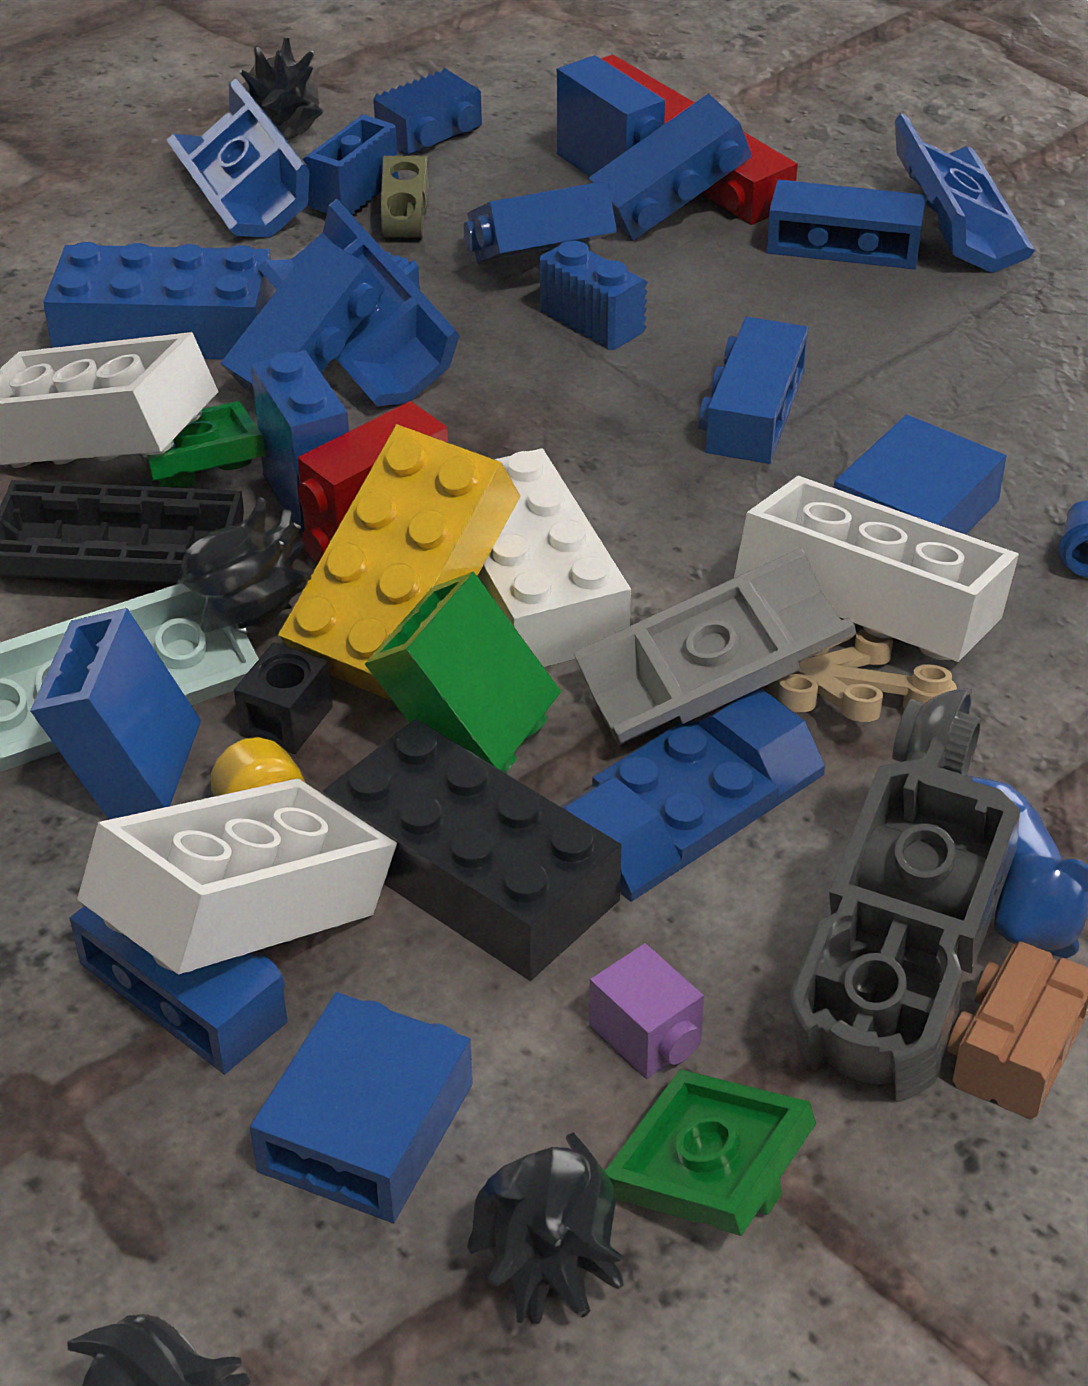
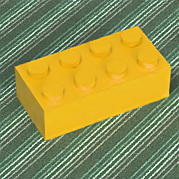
M396 424L312 573L311 580L307 582L278 636L289 648L329 660L331 676L392 701L366 667L365 663L432 587L473 571L478 576L521 497L503 464L500 461Z

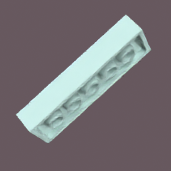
M183 584L170 586L0 642V772L59 752L30 710L71 620L128 608L191 705L234 691V688L259 658L247 635L239 633L232 626L203 633L200 625L205 598H202Z

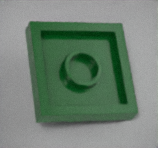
M240 401L203 408L201 417L184 427L173 439L174 444L169 450L162 454L147 455V458L140 454L152 479L158 480L160 487L185 488L195 485V471L217 466L223 470L239 469L249 465L253 458L266 456L263 435Z
M679 1069L605 1172L614 1187L613 1195L617 1200L691 1222L706 1223L719 1230L742 1236L757 1212L761 1211L762 1214L768 1215L781 1197L780 1178L815 1127L816 1120L810 1101Z

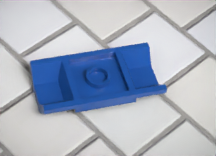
M237 78L229 83V112L202 136L173 134L167 139L169 145L235 236L271 238L308 205L310 170Z
M900 113L895 120L897 155L909 177L923 188L927 195L926 204L938 213V229L952 254L990 273L1029 259L1035 252V249L975 150L965 146L948 154L921 141L909 118Z
M336 199L328 207L324 229L320 236L365 262L385 288V291L378 298L374 310L362 319L346 340L342 352L335 359L376 406L407 403L450 368L460 335L342 203ZM317 237L292 259L265 260L257 268L277 290Z
M759 688L724 704L697 722L690 720L686 723H679L593 776L591 788L560 807L621 843L620 891L624 897L632 902L822 777L825 771V764L805 720Z

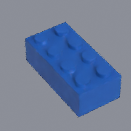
M92 242L65 245L43 301L51 347L56 348L193 332L204 359H224L274 294V286L257 268L263 261L271 260L270 249H253L245 245H237L230 248H201L194 244H184L178 247H150L143 243H132L126 246H102Z

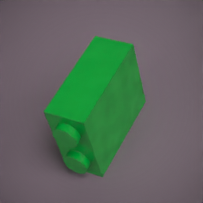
M474 571L432 587L365 663L366 667L409 723L416 718L504 773L516 762L517 756L514 752L524 739L536 733L547 722L548 716L545 712L562 692Z

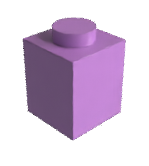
M646 943L590 979L589 1026L646 1079L668 1064L675 1065L686 1060L701 1042L704 995Z

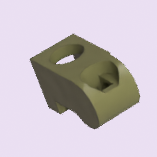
M383 156L381 194L383 238H423L424 215H426L429 204L427 156ZM400 170H411L416 172L417 176L409 180L395 179L392 174Z

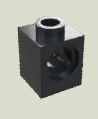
M273 642L234 688L240 736L272 740L287 752L296 755L333 707L329 660Z

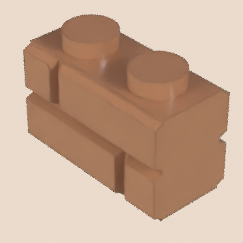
M1019 941L1017 944H1013L1002 965L992 961L987 964L975 994V1002L981 1005L976 1015L965 1011L960 1014L951 1033L947 1052L957 1056L952 1080L957 1089L985 1101L995 1099L998 1106L1031 1120L1033 1117L1038 1116L1088 1015V967L1062 957L1059 960H1054L1050 952Z

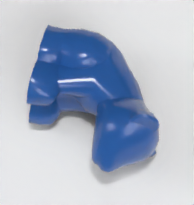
M969 776L972 777L974 782L1001 789L1021 809L1017 849L997 902L994 920L995 930L1013 944L1022 941L1062 958L1075 955L1079 951L1078 938L1088 917V865L1077 859H1062L1039 813L1027 801L1026 797L1010 784Z

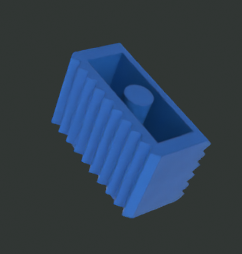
M443 68L441 73L437 70L434 75L429 73L426 78L421 76L419 81L414 79L411 84L406 82L404 87L399 84L396 90L391 88L389 93L385 90L382 95L376 93L373 98L374 118L395 124L397 148L405 156L482 125L481 91L446 68Z
M362 114L304 157L303 161L310 170L309 207L327 213L329 205L338 199L353 215L356 209H360V205H366V201H370L371 197L382 192L383 156H397L395 124ZM398 171L392 174L395 179H399Z
M575 240L563 242L558 247L540 256L541 313H548V317H555V321H562V325H570V329H577V333H585V337H592V342H600V346H607V350H615L645 331L647 326L644 325L647 317L644 314L647 308L644 306L647 299L644 297L648 292L645 289L648 282L627 271L625 264L615 260H606L589 251L587 244Z

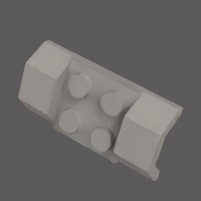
M799 548L573 652L602 717L616 743L620 746L670 723L678 717L682 723H686L800 670L799 662L849 640L856 635V630L849 617L841 620L822 593L806 554L802 548Z

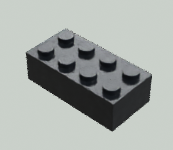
M416 718L322 791L324 796L397 843L384 885L529 981H532L620 901L621 843Z

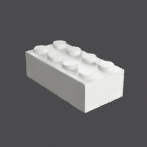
M193 332L18 352L0 368V465L11 464L13 468H20L33 462L53 461L55 464L61 465L75 459L96 457L99 461H108L120 455L141 454L147 458V455L162 454L169 450L174 444L173 439L186 425L193 423L201 417L202 409L218 393V389Z
M543 448L533 451H521L511 456L495 459L503 464L521 497L477 577L543 667L575 659L573 652L630 626L631 588Z
M797 476L747 512L734 578L802 548L822 593L840 618L846 619L849 617L853 623L863 626L864 630L873 636L885 639L896 638L917 646L922 653L931 658L959 662L1002 619L1019 553Z
M297 778L98 822L77 900L100 916L110 929L124 934L153 955L154 960L160 966L177 974H182L374 915L397 843Z

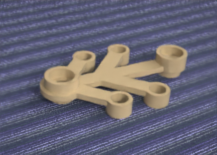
M860 630L856 634L855 646L828 653L829 649L814 655L815 657L799 662L800 670L763 686L761 689L793 712L813 710L816 707L818 693L841 708V712L845 717L859 722H871L880 717L883 699L882 692L904 695L902 705L905 709L911 699L926 703L941 693L956 690L957 686L952 681V673L946 668L937 665H920L914 669L911 676L857 668L868 664L882 665L888 663L891 659L893 638H879L867 633L865 630Z

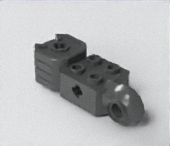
M956 689L941 693L926 703L913 699L908 702L900 720L893 746L892 758L899 763L879 766L829 890L831 915L816 925L790 991L797 1046L811 1072L827 1062L838 1073L854 1081L872 1085L892 1084L896 1102L913 1097L925 1091L936 1082L947 1052L951 1033L960 1016L961 970L972 974L1017 849L1021 809L1001 789L974 782L972 777L966 776L977 747L982 721L980 717L970 715L972 689Z

